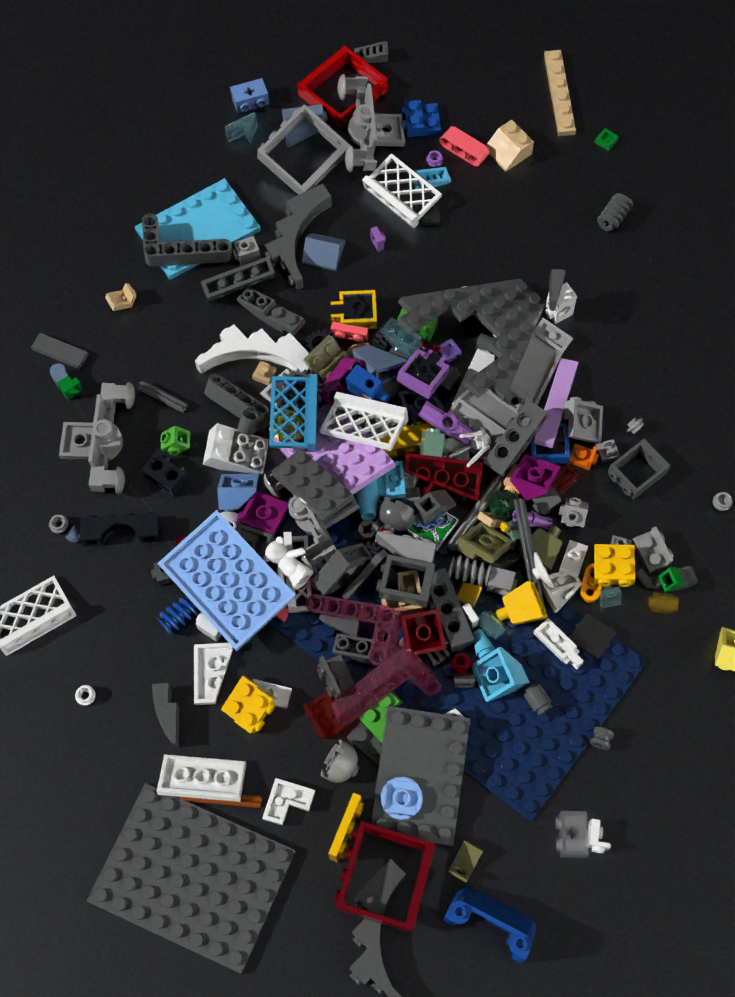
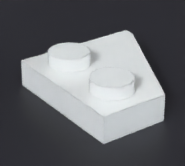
M562 572L550 574L549 577L554 588L549 587L540 579L542 592L554 613L558 612L581 587L582 583L579 577L576 578Z

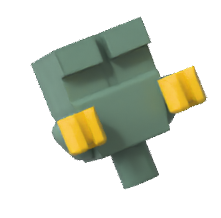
M504 518L505 522L500 524V533L513 540L511 548L508 549V552H511L522 546L518 522L512 520L508 522Z

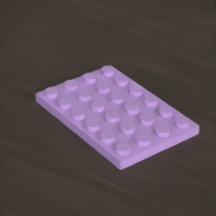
M327 403L317 410L316 451L302 450L352 494H355L396 467L395 462L382 448L321 434L320 429L332 407L331 404ZM337 409L335 415L337 417L346 412ZM348 417L339 422L343 426L351 421ZM337 423L331 424L327 429L333 430L338 428ZM354 427L344 430V432L351 434L356 432ZM367 433L362 434L364 438H370ZM274 437V442H280L276 437ZM304 437L294 441L296 443H304ZM300 448L279 449L289 458Z

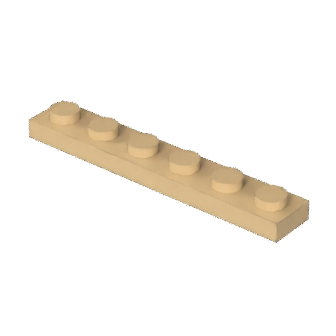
M561 50L545 51L544 59L558 136L575 135L576 128Z

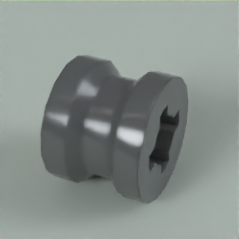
M595 727L593 731L594 737L591 738L590 744L602 750H609L611 747L610 740L613 739L614 732L603 727Z

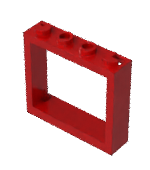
M346 46L342 47L298 84L299 96L311 106L322 104L323 111L327 112V118L341 129L349 125L356 109V102L340 114L313 93L317 87L347 63L362 76L368 77V80L375 85L372 88L373 103L388 90V78Z

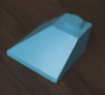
M498 647L476 661L474 666L471 667L486 702L511 694L529 684L522 665L502 647Z

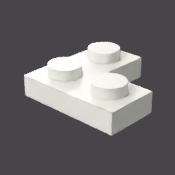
M275 778L262 819L283 826L289 806L309 812L316 791Z

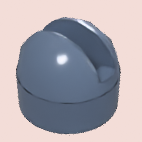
M73 526L65 538L73 543L79 542L80 529Z

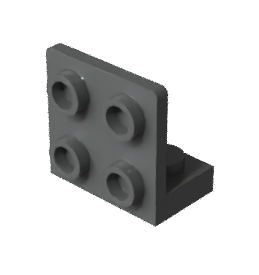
M341 654L327 661L324 656L319 657L317 672L321 680L325 679L327 685L325 688L330 698L334 697L335 702H338L358 692Z

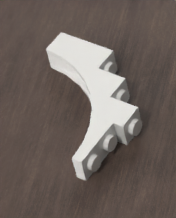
M234 324L231 327L225 328L219 334L220 343L214 344L210 350L200 354L195 360L196 367L201 374L214 366L239 359L266 360L282 365L293 372H296L297 368H299L300 372L306 369L307 374L311 373L303 361L309 353L291 333L280 337L275 343L263 329H260L257 332H253L247 339Z

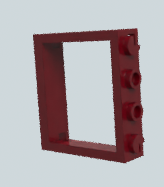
M361 821L360 827L355 826L352 839L356 840L354 848L349 847L346 860L350 861L348 869L343 868L340 881L344 882L342 890H337L333 903L337 904L336 910L412 933L436 844ZM364 833L424 851L405 922L344 904Z

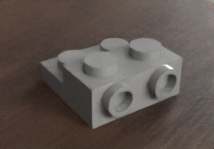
M571 397L570 400L565 401L564 420L568 421V437L595 444L601 443L603 406L597 405L594 401H581L579 397Z

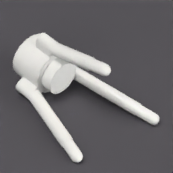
M482 430L461 434L460 438L473 437L471 444L450 454L448 457L453 458L471 448L480 450L467 463L466 466L470 467L485 451L490 449V436Z

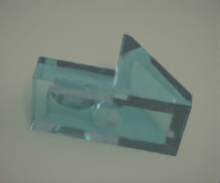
M255 112L224 126L229 142L245 135L248 141L252 143L257 128Z

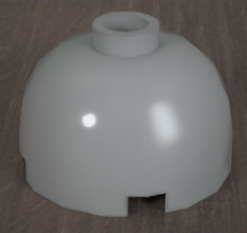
M339 740L340 745L335 744L324 762V764H327L326 770H321V777L334 783H342L350 777H355L359 770L357 752L352 746L342 740Z

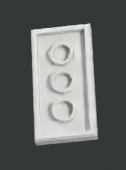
M164 754L157 795L240 802L246 761Z

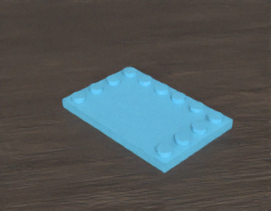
M225 178L156 215L159 222L160 242L227 239L234 246L233 242L248 238L261 231L259 224ZM142 223L134 227L143 240ZM199 264L161 266L169 280Z

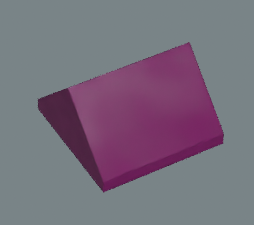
M525 454L511 476L510 481L527 501L547 493L561 466Z

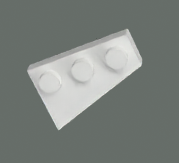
M230 643L194 645L195 705L216 704L234 649Z

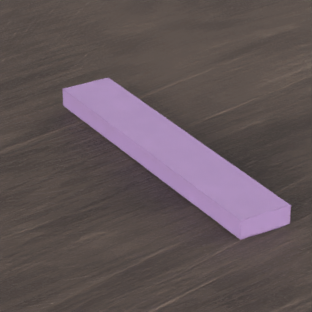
M560 358L544 408L549 417L536 433L534 444L553 448L564 413V404L568 400L579 362Z

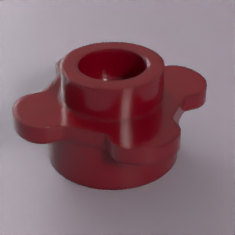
M463 653L457 654L453 661L450 662V668L459 671L460 675H465L467 670L474 666V661Z

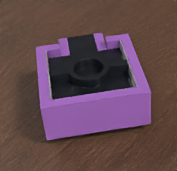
M417 348L398 371L397 382L429 399L448 375L450 366L445 364L446 358L438 353L429 350L425 355V352Z

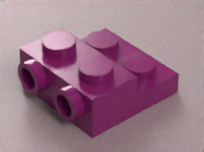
M256 490L246 501L245 509L238 514L237 522L238 524L275 536L289 510V503Z

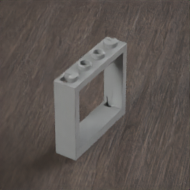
M304 104L300 109L294 110L289 120L283 121L278 131L275 130L271 133L266 143H261V146L257 149V158L299 195L314 188L345 157L346 150L350 145ZM304 119L336 147L337 150L303 185H300L271 159L268 154Z

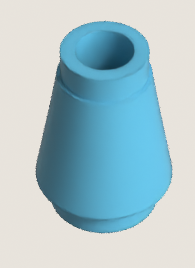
M482 629L472 633L475 652L478 658L481 659L495 650V647Z

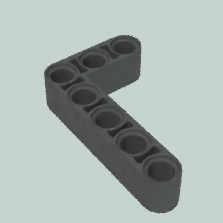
M146 214L142 218L144 256L149 266L222 263L232 259V244L227 239L160 242L158 217L154 214Z

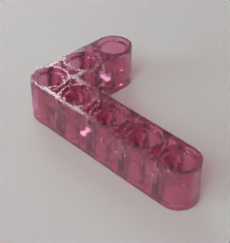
M312 594L307 598L306 607L311 612L375 624L369 653L370 662L380 667H389L393 664L401 628L400 616L402 615L399 610L383 605ZM338 604V608L334 612V606ZM355 607V613L352 615V609ZM371 610H374V614H373V616L370 618V617H369V614H370ZM392 613V618L388 621V615ZM388 633V638L384 641V635ZM383 653V654H384V658H383V660L380 662L379 658H380V655Z
M406 647L400 649L332 703L331 709L337 722L345 726L355 721L407 679L414 682L426 695L438 693L441 684L433 670L412 649Z

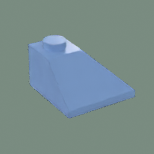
M221 474L217 488L219 510L231 512L239 509L256 492L259 474Z

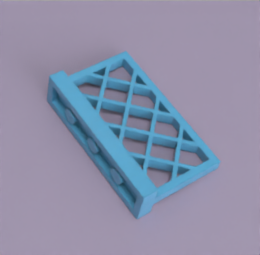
M310 374V377L272 376L269 448L308 449V451H316L317 374ZM276 382H284L287 387L280 392L276 388ZM297 383H306V388L301 392L293 386ZM290 389L297 394L291 401L284 396ZM279 398H282L287 403L281 409L275 405ZM299 398L305 402V405L300 410L293 404ZM291 406L296 413L289 418L283 412ZM279 415L287 420L280 427L274 422V419ZM299 415L305 420L300 427L293 422ZM289 423L296 429L290 435L282 430ZM279 432L286 437L282 442H274V436ZM299 432L304 437V443H296L292 438Z

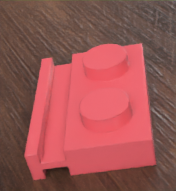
M332 322L331 331L334 336L369 343L370 335L368 328Z

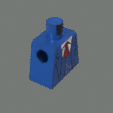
M356 365L346 378L349 395L383 403L388 402L390 395L383 391L382 381L359 365Z

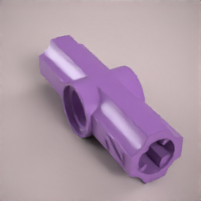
M428 401L418 414L420 418L440 429L441 434H447L465 446L468 445L472 437L460 438V435L475 432L459 422L453 414L445 413ZM443 420L448 421L450 423V427H446L443 424Z

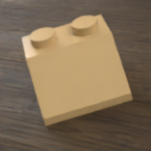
M510 120L497 129L486 144V147L489 149V155L506 172L532 155L534 141L513 120Z

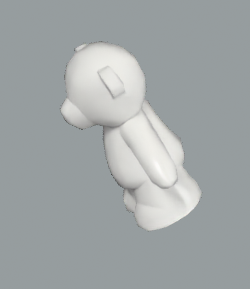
M281 536L277 537L275 541L267 546L263 560L278 564L277 575L283 582L286 575L289 577L292 586L295 589H299L313 575L311 568L295 559L306 553L304 548L287 551L284 545V538Z

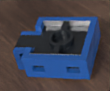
M560 423L553 448L534 444L535 436L530 442V456L552 464L569 463L568 423Z

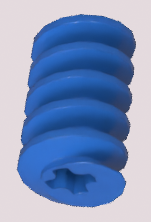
M187 596V600L182 597L179 598L180 605L173 602L174 609L167 607V614L162 611L159 613L161 619H157L170 635L173 634L172 627L179 630L178 623L186 625L184 618L192 620L191 613L198 616V608Z

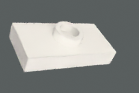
M569 540L559 572L578 578L588 546Z
M253 679L256 684L277 698L274 703L276 707L288 708L292 688Z

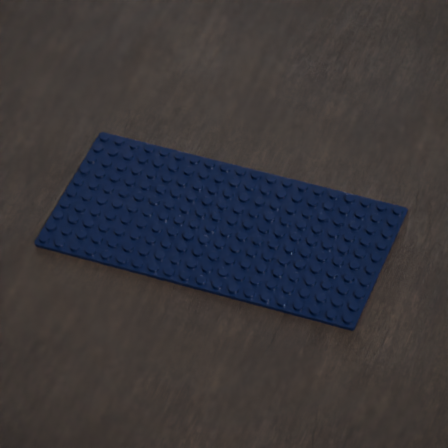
M288 491L281 500L289 503L290 499L294 496ZM401 498L394 499L393 503H395L396 500L401 501ZM359 509L327 528L337 550L362 542L364 545L367 544L365 540L360 538L358 533L359 525L363 521ZM288 510L274 536L275 539L279 536L284 538L283 532H291L292 536L308 535V547L315 543L313 540L314 536L304 532L297 525ZM371 525L369 526V528H368L367 530H366V529H363V530H364V534H366L367 532H368V533H371V532H370ZM455 526L438 551H435V571L446 568L448 573L453 557L456 559L460 554L462 555V561L467 558L460 551H452L448 548V543L459 529L457 526ZM395 531V532H394V535H398V536L409 535V536L413 537L412 535L408 534V533L405 532V531H403V532ZM375 537L372 540H369L370 544H373V542H375ZM304 541L293 542L294 549L304 547ZM479 556L475 558L477 566L484 562V568L486 569L491 564ZM501 557L491 564L493 567L516 572L514 579L518 580L516 588L529 581L527 575ZM469 558V563L471 564L474 560ZM325 559L316 564L317 571H320L327 563ZM269 561V567L277 574L278 564ZM391 565L386 588L399 591L397 573L405 572L402 567ZM382 572L380 573L381 576H374L375 579L371 580V577H369L348 600L341 596L345 589L323 595L311 585L313 611L289 613L288 610V617L284 623L276 616L268 622V624L317 661H319L321 656H324L326 661L338 656L332 653L337 633L347 635L321 622L319 619L321 614L359 621L361 624L359 637L373 639L377 643L399 646V642L403 637L400 619L384 620L381 598H379V591H376L378 579L383 577ZM455 573L449 577L457 596L463 583L470 584V578L463 582V575L458 580L455 579ZM419 577L420 583L423 582V577ZM485 583L481 586V594L473 608L479 618L478 626L472 628L471 632L482 629L495 649L502 647L522 665L529 684L519 690L486 702L476 677L473 688L454 687L453 674L459 673V671L451 669L450 662L460 653L466 654L474 663L480 660L476 656L474 644L453 653L450 652L449 647L446 648L451 654L450 658L435 667L430 663L429 672L423 676H417L409 670L398 668L391 670L342 657L358 692L370 701L384 687H390L403 701L399 708L445 714L456 708L465 718H470L463 771L528 821H532L594 736V728L602 725L646 664V660L568 604L565 603L558 612L554 613L542 592L548 618L577 646L579 650L577 655L584 661L578 669H575L569 662L565 664L533 634L534 630L548 618L518 625L512 624L510 618L500 621L496 610L505 607L502 600L504 595L486 591L487 586L485 587ZM436 590L434 594L437 596L444 595V592L441 590ZM301 595L296 600V606H308V599ZM428 605L427 608L424 607V611L430 610ZM449 608L441 609L444 614L452 612ZM454 625L448 627V629L451 632H457L459 630L458 627ZM430 652L434 659L437 660L438 658L434 652ZM470 667L467 672L473 673L472 668ZM371 668L379 669L382 673V680L378 685H370L366 681V673ZM377 672L373 673V675L370 677L371 680H373ZM532 684H536V686L541 685L552 701L551 705L553 707L540 716L537 712L533 711L524 697L526 694L525 689Z

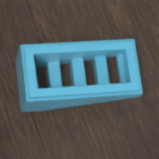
M446 167L414 171L433 187L451 183ZM420 182L413 183L415 189H422Z

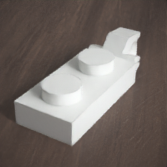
M549 618L534 630L533 634L565 664L569 662L575 669H578L584 661L577 655L579 653L577 646Z

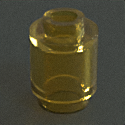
M654 592L653 596H649L648 607L652 609V612L672 614V612L678 611V596Z

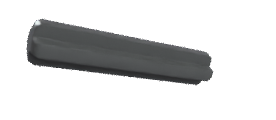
M141 381L138 385L139 391L180 412H185L188 407L187 402L146 381Z

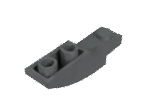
M247 287L237 298V301L248 311L282 333L287 331L295 336L306 323L304 318L277 305L274 299L250 287Z
M338 633L332 650L333 654H341L344 658L391 670L398 668L412 671L416 655L407 656L405 647L377 643L373 639Z

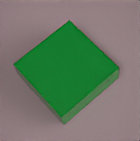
M604 128L595 139V143L609 151L618 141L619 136Z

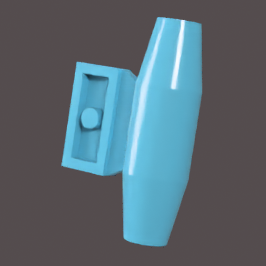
M395 461L396 467L355 493L356 501L360 506V516L363 520L376 518L379 496L383 498L390 497L391 499L406 498L403 461Z

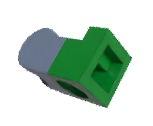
M58 363L51 366L50 375L67 400L83 391L77 378L70 379L64 365Z

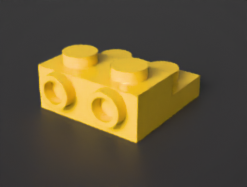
M595 544L594 584L600 586L619 584L621 587L634 585L635 545Z
M244 675L221 710L233 718L234 722L249 733H255L256 731L259 732L265 723L263 720L266 715L271 714L276 706L274 703L277 698Z

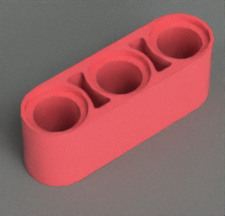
M451 126L440 138V143L444 148L473 166L478 167L490 153L484 144L454 126Z

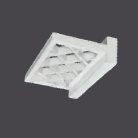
M390 154L370 176L366 175L362 179L365 189L413 228L419 224L418 220L442 197V193L393 154ZM394 161L397 164V169L387 170V165ZM397 173V180L387 181V174ZM399 173H409V179H400ZM379 174H385V181L378 182L374 178ZM420 182L422 189L412 190V183ZM409 183L410 190L400 191V184ZM397 184V191L390 192L388 185ZM432 192L435 196L432 199L425 200L424 193ZM422 193V200L412 201V194ZM410 194V201L402 202L400 195ZM422 204L423 209L418 214L413 211V205Z
M336 392L334 403L320 429V433L391 451L403 425L406 426L409 420L407 408ZM337 409L346 412L337 417L335 415ZM355 414L363 415L362 418L355 421L351 416ZM349 417L351 422L341 426L339 421ZM373 418L381 420L373 425L369 422ZM363 422L368 424V427L361 430L356 426ZM391 422L397 423V426L391 429L387 426ZM337 423L338 428L333 430L327 429L331 424ZM381 426L385 427L386 431L376 434L374 429ZM354 427L356 432L351 434L344 432V430ZM372 431L374 436L370 438L362 436V434ZM388 435L391 438L389 443L380 441L381 438Z
M55 576L48 578L0 606V615H3L0 621V634L2 629L10 630L8 636L0 638V649L8 656L77 616ZM54 583L55 589L53 594L46 593V587ZM38 595L35 603L27 602L30 596ZM43 596L51 598L48 606L40 605ZM55 599L64 601V604L52 607ZM21 605L18 613H11V607ZM25 606L33 607L30 616L22 615ZM38 608L46 610L45 614L41 617H35ZM8 616L15 617L12 626L4 625ZM20 618L28 620L27 625L22 628L17 627Z

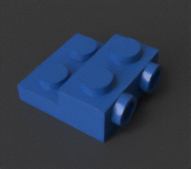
M421 100L404 101V106H401L402 117H405L403 128L407 132V137L441 135L437 103L421 104Z

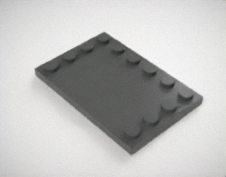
M387 706L370 824L428 842L454 845L470 718ZM404 776L413 779L419 785L423 794L421 809L413 817L399 820L391 817L384 811L380 795L383 786L389 780Z

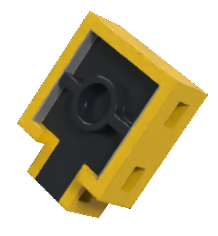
M375 290L340 291V301L331 302L332 322L377 329Z

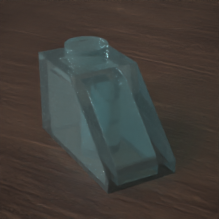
M392 317L380 330L394 350L407 359L412 356L417 348H421L422 336L416 332L410 335Z

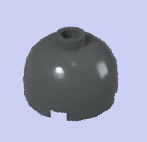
M384 497L378 510V517L385 525L384 529L392 533L410 529L416 521L418 513L414 514L415 510L401 501L396 500L393 503L390 501V497Z

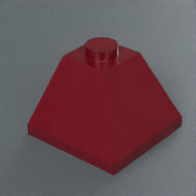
M439 609L400 616L407 656L446 649Z

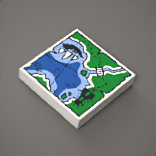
M446 512L427 526H424L417 517L412 527L405 532L418 540L428 539L436 543L437 552L455 528L459 519Z

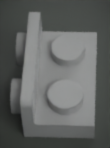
M653 527L650 532L632 539V543L635 545V549L648 575L670 567L674 556L671 549L667 548L663 533L658 531L657 527Z

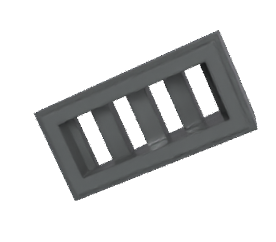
M387 41L354 49L355 54L367 63L388 62Z
M552 269L550 272V311H554L556 308L566 270Z
M322 614L319 616V619L324 624L349 636L359 637L361 628L359 621Z

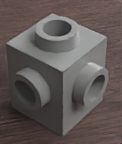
M575 497L566 498L565 504H561L558 515L562 516L561 522L570 527H584L589 503Z

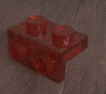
M327 691L311 703L303 704L306 717L313 722L316 727V734L323 740L334 738L350 726L334 698H330Z

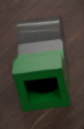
M692 566L678 569L676 567H669L658 576L665 592L687 588L698 582ZM666 578H670L673 583L668 585Z

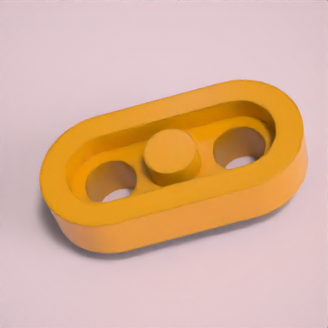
M594 564L588 565L585 569L580 588V597L588 603L595 602L599 598L602 586L594 584V578L590 575L594 573ZM591 591L593 595L589 596L586 592Z

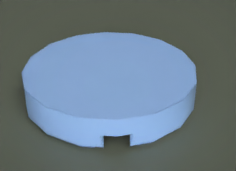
M404 776L389 780L383 786L380 795L384 811L391 817L399 820L413 817L421 809L423 794L419 785L413 779Z

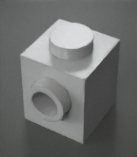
M254 236L233 242L235 250H232L235 261L239 260L241 266L261 259Z

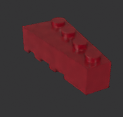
M406 453L404 472L478 501L484 463L474 462L470 467H467L466 465L469 462L467 460Z

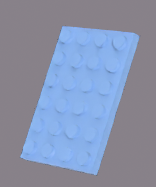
M217 510L157 563L236 651L296 597L294 592Z

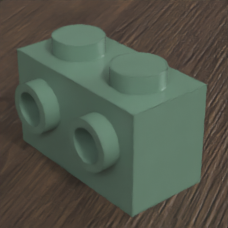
M433 428L421 431L418 454L442 457L443 450H446L447 447L445 434H441L440 429Z

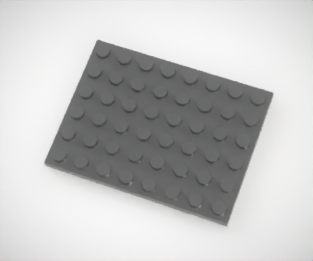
M145 783L87 902L242 974L296 854V850L185 800H181L176 796L157 795V788Z

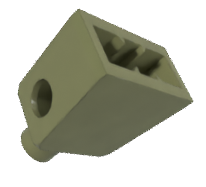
M551 525L547 532L538 528L531 535L534 552H537L548 575L551 573L563 543L557 538L561 530L554 525ZM521 546L517 556L525 561Z

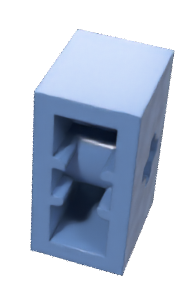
M262 78L230 87L237 113L269 105L268 92Z

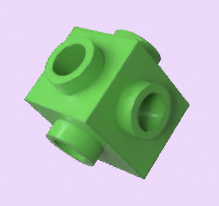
M173 426L162 432L160 437L161 450L168 452L170 455H179L181 452L189 449L190 431Z

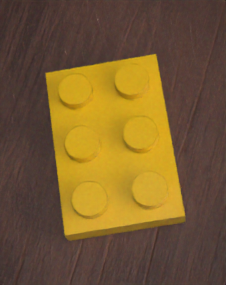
M353 793L329 850L330 860L337 863L340 858L344 859L348 849L347 839H352L356 824L354 822L356 818L360 819L364 810L361 795Z

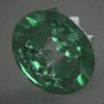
M499 489L493 493L489 499V509L492 514L501 519L511 518L515 510L514 500L518 499L515 492L511 493L508 489ZM509 499L508 507L505 505L500 508V500L505 501Z

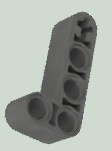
M216 374L209 376L204 391L205 395L240 418L237 429L246 435H251L261 429L262 423L269 413V408L222 376Z

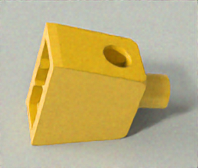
M531 581L525 582L502 598L505 607L496 610L500 621L510 618L511 623L515 625L548 618L535 583Z

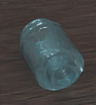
M485 610L478 616L479 622L477 625L490 638L493 637L497 640L507 630L504 627L505 624L492 611L487 612Z

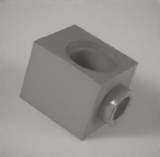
M492 566L486 591L504 596L516 589L518 581L514 579L516 572Z

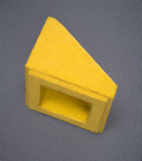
M463 583L457 596L459 602L463 604L469 603L474 608L481 594L482 587Z

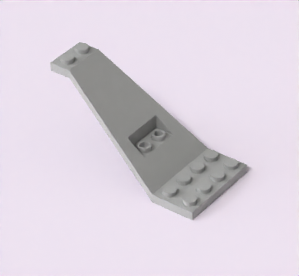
M542 318L532 334L504 401L499 399L491 390L477 398L467 389L457 398L448 413L453 414L459 422L475 432L482 430L487 433L491 439L490 449L492 450L496 445L495 440L501 433L504 434L507 429V423L511 418L516 417L519 413L517 410L523 402L526 403L529 399L538 406L562 354L573 338L545 318ZM517 397L519 400L516 405L512 403V398ZM524 418L521 423L522 426L529 425L531 419ZM443 420V424L446 427H450V423ZM512 434L511 442L518 441L519 434ZM471 448L468 451L476 455L480 450ZM502 449L499 453L500 458H505L508 455V450ZM485 451V452L479 457L482 461L485 460V459H484V456H485V454L487 453V451Z

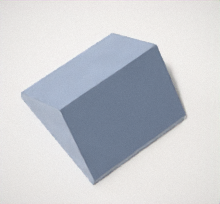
M310 233L305 239L302 264L336 271L345 240Z

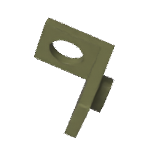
M464 840L448 872L467 883L483 853V849Z

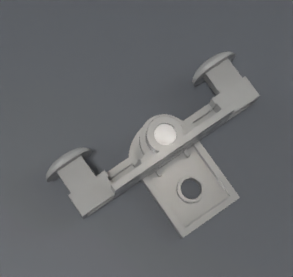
M129 381L126 385L102 383L101 394H97L93 423L63 422L59 457L60 459L88 460L91 466L89 487L93 492H105V488H115L116 494L119 495L124 489L125 475L123 469L118 466L116 470H108L109 460H112L119 454L123 446L122 434L114 424L116 402L126 403L127 409H130L135 401V389ZM78 438H85L84 443L76 444Z

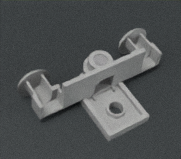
M342 74L338 81V95L340 99L344 101L345 95H355L356 109L349 122L348 134L352 141L361 147V149H353L351 145L347 148L345 154L346 168L349 172H352L353 166H363V171H375L377 160H374V151L376 146L404 147L405 145L402 114H375L371 84H367L368 77L356 76V78H347L345 74ZM388 128L390 132H385L382 129Z
M265 473L264 483L268 491L273 496L281 498L279 490L284 488V486L272 474L268 475ZM296 496L290 499L288 504L290 515L304 532L314 536L313 540L315 543L306 548V553L300 556L302 562L311 568L313 572H317L316 564L324 559L328 561L337 551L327 528L360 508L355 497L326 522H323Z

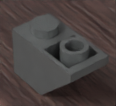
M445 489L432 491L414 502V513H418L420 521L424 526H427L456 506V503Z

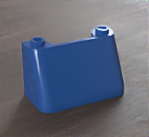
M463 886L459 888L449 906L443 923L450 927H453L454 924L467 923L471 913L510 933L506 944L509 945V949L512 952L511 959L522 964L530 952L535 936L536 924L534 920L472 887Z

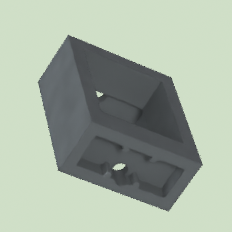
M643 439L612 463L608 473L611 480L617 482L622 487L623 492L634 500L666 475L671 465ZM639 454L657 473L636 488L619 469Z
M363 543L338 549L312 581L323 595L346 589L372 560L373 556Z
M388 554L387 560H383L380 572H383V577L378 579L376 591H379V598L427 608L435 564ZM391 565L424 571L425 576L421 594L417 595L386 588Z

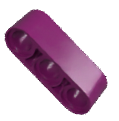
M350 356L344 357L324 381L322 387L319 388L322 389V393L319 394L322 397V401L333 405L336 392L346 394L348 392L347 376L356 365L364 369V363Z

